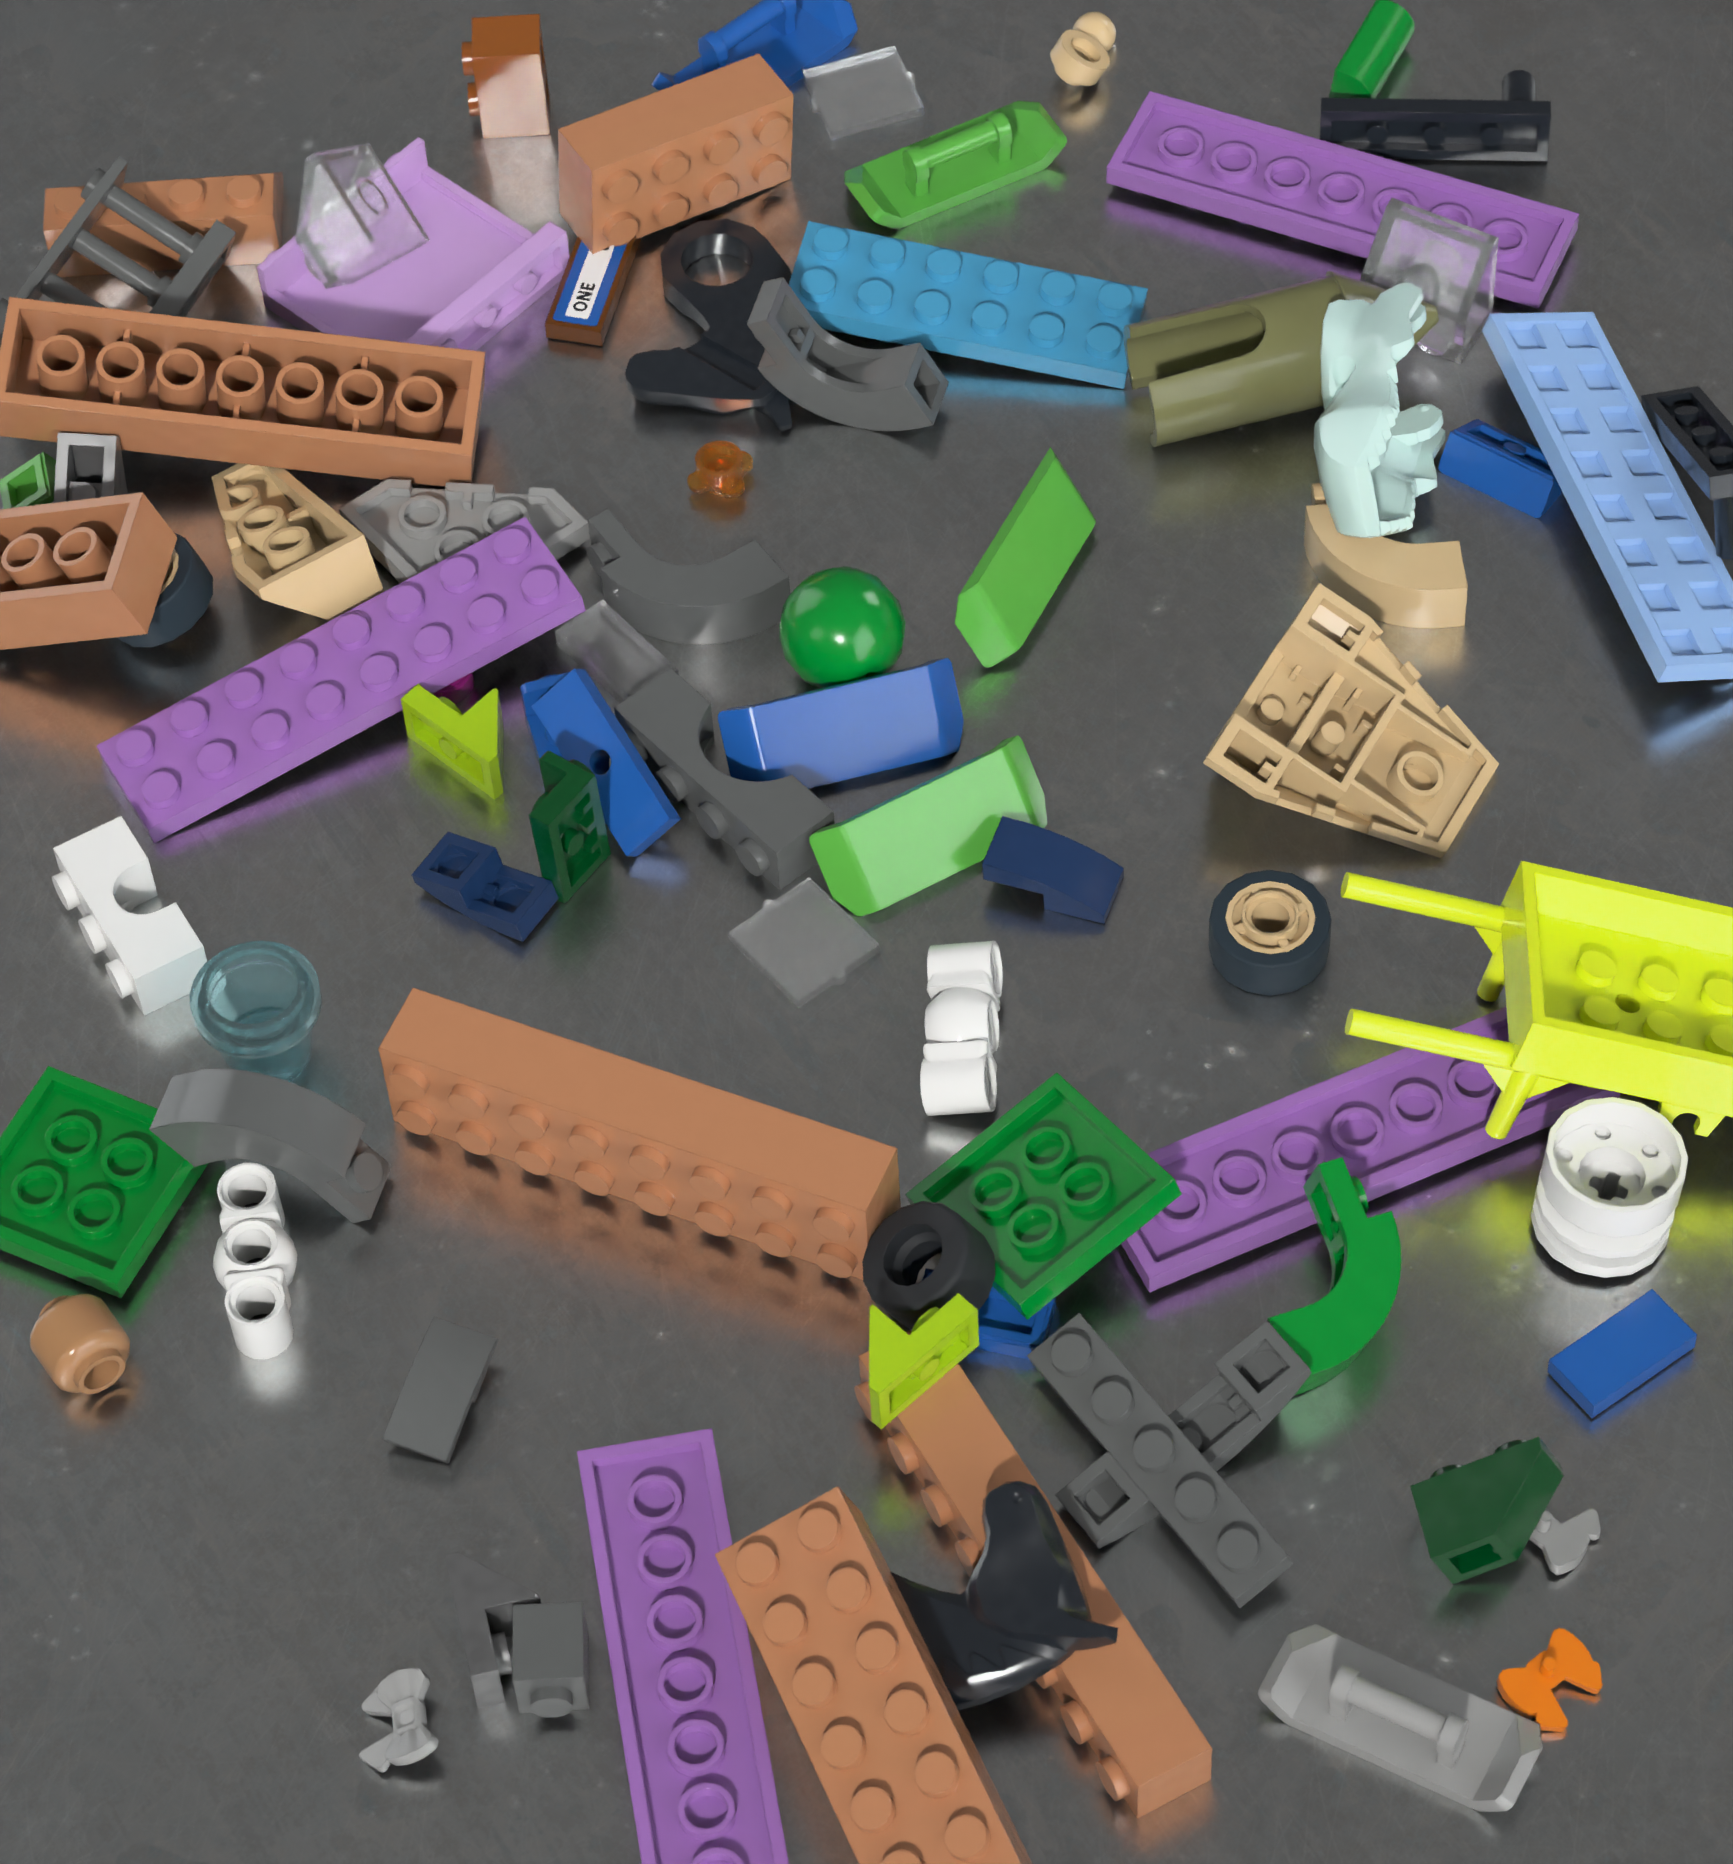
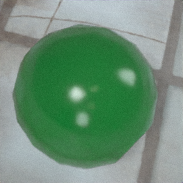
M848 566L820 570L805 578L792 591L784 603L779 625V639L786 661L807 684L819 689L889 673L902 654L905 636V619L899 600L877 576Z

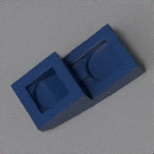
M1005 816L1001 818L982 863L983 880L1043 894L1045 910L1102 924L1106 922L1124 877V868L1095 850L1045 828Z
M447 832L411 874L418 886L449 907L490 929L522 942L559 899L552 881L503 865L496 847L451 832Z

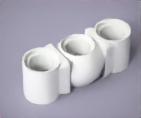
M996 941L931 945L927 957V992L932 1001L925 1009L924 1028L926 1044L923 1046L925 1058L922 1061L920 1071L921 1097L925 1113L928 1116L993 1112L997 1101V1064L992 1054L997 1051L999 1045V1019L997 1012L1000 1010L999 997L1003 987V967L998 943Z
M241 1163L224 1172L218 1181L217 1194L222 1209L219 1221L223 1235L217 1242L213 1258V1269L218 1282L226 1290L224 1304L237 1348L247 1357L267 1360L284 1352L293 1339L294 1329L289 1313L291 1298L288 1285L292 1282L295 1273L297 1252L294 1242L284 1230L285 1216L273 1173L267 1167L258 1163ZM251 1203H258L257 1205L252 1207H244L245 1205ZM255 1258H264L259 1262L247 1263ZM259 1314H269L265 1318L259 1320H250L252 1317Z

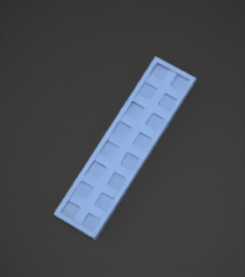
M1594 313L1490 314L1482 332L1657 682L1733 679V581L1722 559L1716 555V548Z

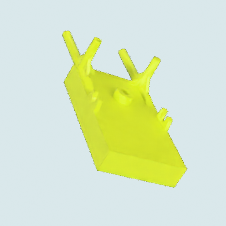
M1525 861L1520 862L1501 905L1351 872L1345 873L1341 885L1342 898L1474 926L1491 950L1492 955L1477 988V994L1483 1000L1493 1002L1498 999L1505 986L1509 1042L1351 1008L1347 1015L1345 1034L1483 1064L1501 1090L1485 1126L1487 1134L1492 1138H1506L1527 1098L1568 1083L1659 1101L1657 1112L1665 1116L1671 1124L1680 1114H1695L1698 1117L1694 1123V1133L1705 1137L1709 1136L1725 1116L1733 1117L1732 907Z

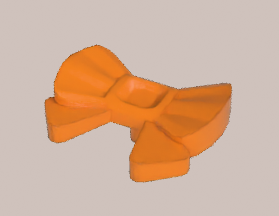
M1562 1628L1553 1631L1546 1651L1534 1657L1526 1664V1667L1502 1670L1496 1682L1503 1700L1513 1711L1527 1719L1535 1718V1723L1540 1724L1541 1730L1563 1732L1568 1725V1720L1551 1691L1564 1680L1592 1694H1598L1602 1688L1599 1663L1593 1661L1585 1645L1575 1635Z

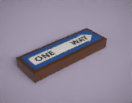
M635 235L631 241L622 246L612 245L592 254L577 236L545 322L547 338L598 346L603 345L642 237L637 239Z

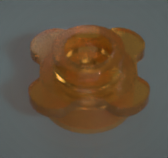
M721 440L709 442L696 452V470L687 477L688 487L692 492L698 494L708 491L714 495H723L728 499L737 498L745 491L743 478L745 473L753 468V459L749 453L741 451L731 442Z

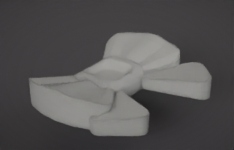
M1588 1509L1560 1523L1549 1511H1544L1529 1540L1543 1550L1548 1567L1555 1575L1565 1574L1576 1568L1586 1554L1589 1541L1599 1538L1601 1528L1598 1513L1594 1509Z
M406 1668L392 1672L378 1684L377 1688L361 1705L362 1710L369 1715L392 1717L394 1732L363 1749L359 1754L361 1760L379 1772L387 1771L391 1763L396 1766L415 1763L428 1756L438 1746L437 1737L426 1728L427 1717L423 1700L430 1685V1678L422 1670Z

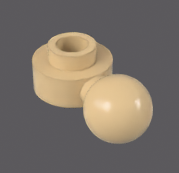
M1100 12L1085 13L1076 20L1071 30L1063 32L1050 52V57L1057 75L1063 81L1074 86H1091L1096 84L1110 64L1107 52L1112 48L1116 39L1114 23L1107 15Z

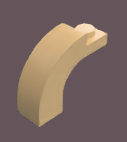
M1311 484L1312 505L1306 506L1304 547L1312 570L1326 588L1369 615L1372 619L1391 625L1420 629L1465 626L1468 585L1459 540L1413 544L1398 542L1384 536L1358 538L1343 535L1336 530L1321 484Z

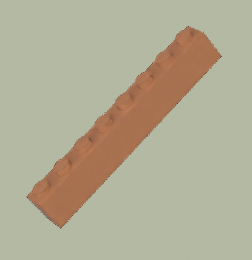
M912 1329L907 1331L906 1333L910 1335ZM869 1351L858 1356L861 1384L855 1386L854 1389L861 1409L869 1421L872 1422L869 1394ZM957 1364L885 1426L890 1434V1437L887 1439L889 1449L900 1470L905 1475L914 1472L924 1487L921 1490V1496L935 1524L938 1527L948 1524L957 1538L958 1542L955 1543V1549L969 1577H971L975 1566L982 1556L986 1541L982 1524L983 1499L993 1489L1010 1481H1022L1039 1489L1049 1505L1082 1581L1092 1621L1117 1627L1118 1634L1117 1643L1095 1649L1074 1651L1072 1656L1062 1664L1035 1680L1043 1689L1049 1686L1053 1687L1064 1704L1060 1706V1712L1069 1733L1078 1744L1087 1741L1100 1760L1096 1762V1768L1105 1789L1115 1801L1124 1798L1138 1819L1210 1781L1212 1747L960 1365Z

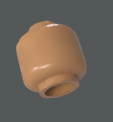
M90 1294L64 1295L51 1300L41 1310L39 1318L30 1334V1347L59 1389L71 1393L94 1394L107 1389L122 1376L125 1370V1362L130 1353V1339L100 1297Z

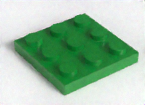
M48 1066L0 1136V1250L122 1298L209 1163L194 1167L149 1130L157 1113V1108Z
M1056 1072L905 1195L910 1205L921 1201L945 1204L986 1237L995 1256V1278L992 1286L1028 1320L1182 1194L1176 1180Z

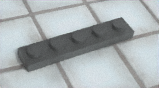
M1080 1313L1027 1355L1032 1365L1104 1450L1112 1455L1150 1500L1155 1510L1239 1609L1294 1565L1289 1555Z

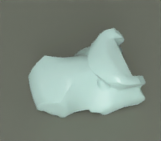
M1405 282L1395 285L1382 292L1372 304L1359 299H1338L1328 304L1323 320L1320 370L1324 412L1315 423L1314 451L1320 484L1338 533L1346 536L1373 538L1411 529L1415 518V497L1437 487L1434 458L1446 439V432L1441 428L1444 422L1442 410L1432 404H1419L1400 411L1398 388L1396 385L1398 383L1396 364L1412 349L1415 344L1413 334L1423 326L1427 318L1426 308L1420 304L1424 297L1422 289L1412 283Z

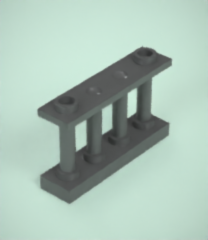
M118 156L107 172L98 168L92 174L81 193V198L85 202L14 297L39 300L44 294L59 303L107 308L57 275L74 251H77L149 298L147 304L152 307L149 313L185 317L229 257L236 232L218 220L215 221L205 236L199 232L191 235L121 189L128 161ZM106 208L117 213L180 255L178 261L184 265L174 279L167 275L162 279L89 232ZM4 298L0 299V348L9 302Z

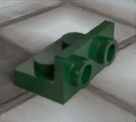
M546 751L539 759L545 793L535 802L529 814V820L542 878L552 881L559 897L558 900L566 904L607 859L611 851L596 776L582 762L575 759L566 760L551 751Z

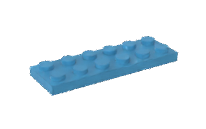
M808 221L789 282V286L813 319L826 330L901 345L921 343L926 350L1120 389L1125 388L1128 376L1124 348L1125 325L1142 321L1148 288Z

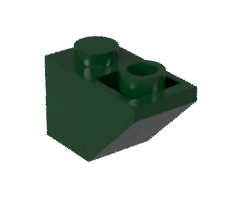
M1539 1436L1531 1440L1519 1439L1509 1441L1499 1446L1494 1451V1454L1465 1465L1453 1464L1444 1466L1432 1473L1429 1479L1410 1486L1430 1558L1452 1584L1517 1561L1564 1476L1561 1464Z

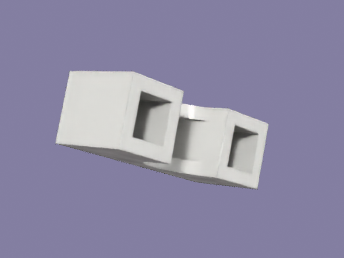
M122 816L53 848L60 873L52 876L54 887L67 910L78 907L83 918L78 920L79 926L92 952L97 954L104 950L110 959V962L106 963L105 967L114 988L121 998L131 994L145 1016L213 983L204 946L176 902L153 913H130L135 907L158 896L149 859Z

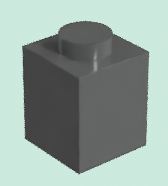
M583 1601L513 1605V1685L519 1713H534L541 1717L554 1718L567 1715L572 1710L590 1709L589 1632Z

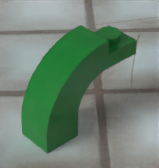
M1343 1157L1318 1164L1303 1186L1331 1258L1332 1278L1328 1294L1313 1304L1267 1319L1270 1325L1312 1372L1295 1395L1317 1388L1332 1380L1360 1355L1388 1316L1399 1286L1402 1261L1401 1244L1393 1213L1389 1211L1367 1218L1368 1201L1364 1187L1358 1177L1350 1176Z

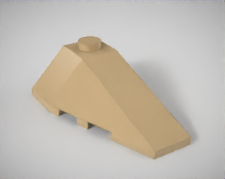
M237 463L211 477L219 511L225 526L224 532L231 551V561L235 574L241 582L262 600L330 621L384 592L364 534L287 470Z

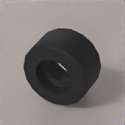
M921 1201L901 1207L882 1221L869 1239L862 1261L863 1282L872 1300L909 1329L913 1328L917 1320L926 1311L934 1307L942 1308L958 1293L979 1311L989 1297L995 1278V1256L986 1237L962 1216L943 1203ZM942 1253L939 1264L932 1274L916 1284L919 1272L926 1262L936 1254Z

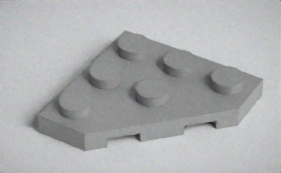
M386 479L339 508L340 515L364 534L370 553L400 583L523 517L527 518L556 560L590 539L588 521L554 488L529 487L528 494L495 493L494 485L446 482L445 490L412 488L411 480Z

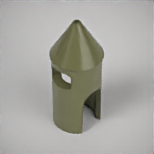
M1327 271L1325 277L1125 325L1124 348L1132 390L1144 387L1149 389L1154 422V432L1150 433L1151 445L1157 447L1323 406L1320 348L1323 320L1328 304L1338 299H1359L1372 304L1382 292L1388 289L1333 271ZM1424 301L1420 303L1426 308L1427 318L1423 326L1413 334L1414 346L1439 322L1438 312L1433 304Z

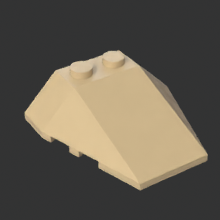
M1318 583L1214 740L1203 764L1256 799L1442 858L1448 851L1499 763L1448 705L1442 709L1419 684L1418 680L1422 675L1410 661L1403 665L1379 638L1383 630L1369 615Z

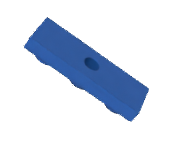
M573 669L531 706L564 759H575L582 762L596 776L605 823L626 856H639L681 820L586 669Z

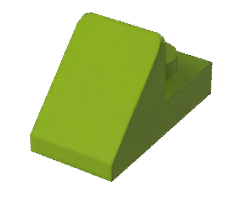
M419 684L401 698L407 736L494 800L504 793V724L497 688L488 692L464 714L451 700L443 696L437 698Z
M959 1293L942 1308L934 1307L926 1311L917 1320L910 1335L875 1305L872 1304L870 1306V1407L872 1422L880 1429L884 1428L979 1346L978 1309Z

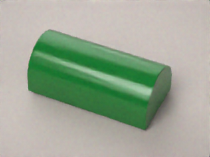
M1390 0L1375 1L1335 68L1328 98H1376L1415 31L1411 15L1402 6Z

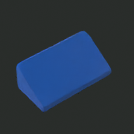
M1475 419L1450 432L1438 465L1441 473L1534 518L1543 516L1562 493L1540 448L1479 419Z

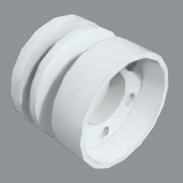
M1616 1097L1590 1099L1564 1111L1550 1129L1542 1169L1540 1170L1538 1185L1535 1191L1530 1217L1537 1240L1553 1259L1575 1272L1601 1278L1626 1276L1651 1265L1667 1245L1675 1208L1678 1205L1685 1180L1688 1155L1682 1136L1662 1114L1640 1102Z

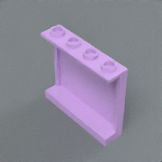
M418 137L399 153L393 154L383 166L362 183L352 187L342 199L321 216L312 219L301 232L281 248L271 252L257 266L264 306L301 331L477 351L561 281L570 256L567 232L549 221L533 234L430 168L427 162L425 143Z

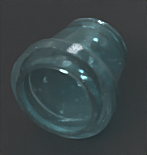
M250 941L233 945L208 960L199 970L192 983L190 1008L199 1034L211 1047L219 1051L228 1068L261 1073L289 1082L297 1078L305 1070L312 1054L313 1027L319 1018L322 1006V994L318 976L310 961L292 947L272 941Z

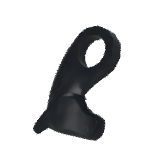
M730 219L697 221L674 233L660 254L664 296L681 313L698 323L705 332L700 333V341L686 349L676 347L669 350H651L636 353L632 356L625 371L628 390L640 401L648 404L688 407L721 416L754 408L767 415L781 432L791 429L792 419L787 397L777 390L757 369L765 348L755 338L747 325L763 282L783 277L789 285L792 275L789 266L758 230L752 226ZM712 254L731 255L742 259L750 266L749 271L744 277L734 283L722 286L701 284L693 281L684 273L691 263L701 257Z
M1022 1481L1005 1482L990 1491L983 1499L982 1524L986 1541L982 1556L975 1566L964 1592L956 1594L939 1591L891 1572L958 1710L984 1704L1021 1689L1062 1664L1072 1656L1074 1651L1095 1649L1117 1643V1627L1092 1621L1082 1581L1047 1501L1036 1486Z

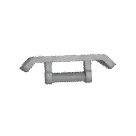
M1315 1623L1288 1634L1258 1691L1260 1700L1280 1720L1289 1726L1477 1811L1497 1812L1508 1811L1512 1808L1543 1748L1540 1724Z

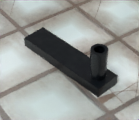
M1514 70L1504 76L1501 83L1502 100L1321 98L1319 139L1387 159L1548 161L1551 101H1536L1535 79L1532 74L1524 70Z
M1699 386L1641 395V405L1659 439L1706 496L1714 502L1716 555L1722 559L1733 560V425Z

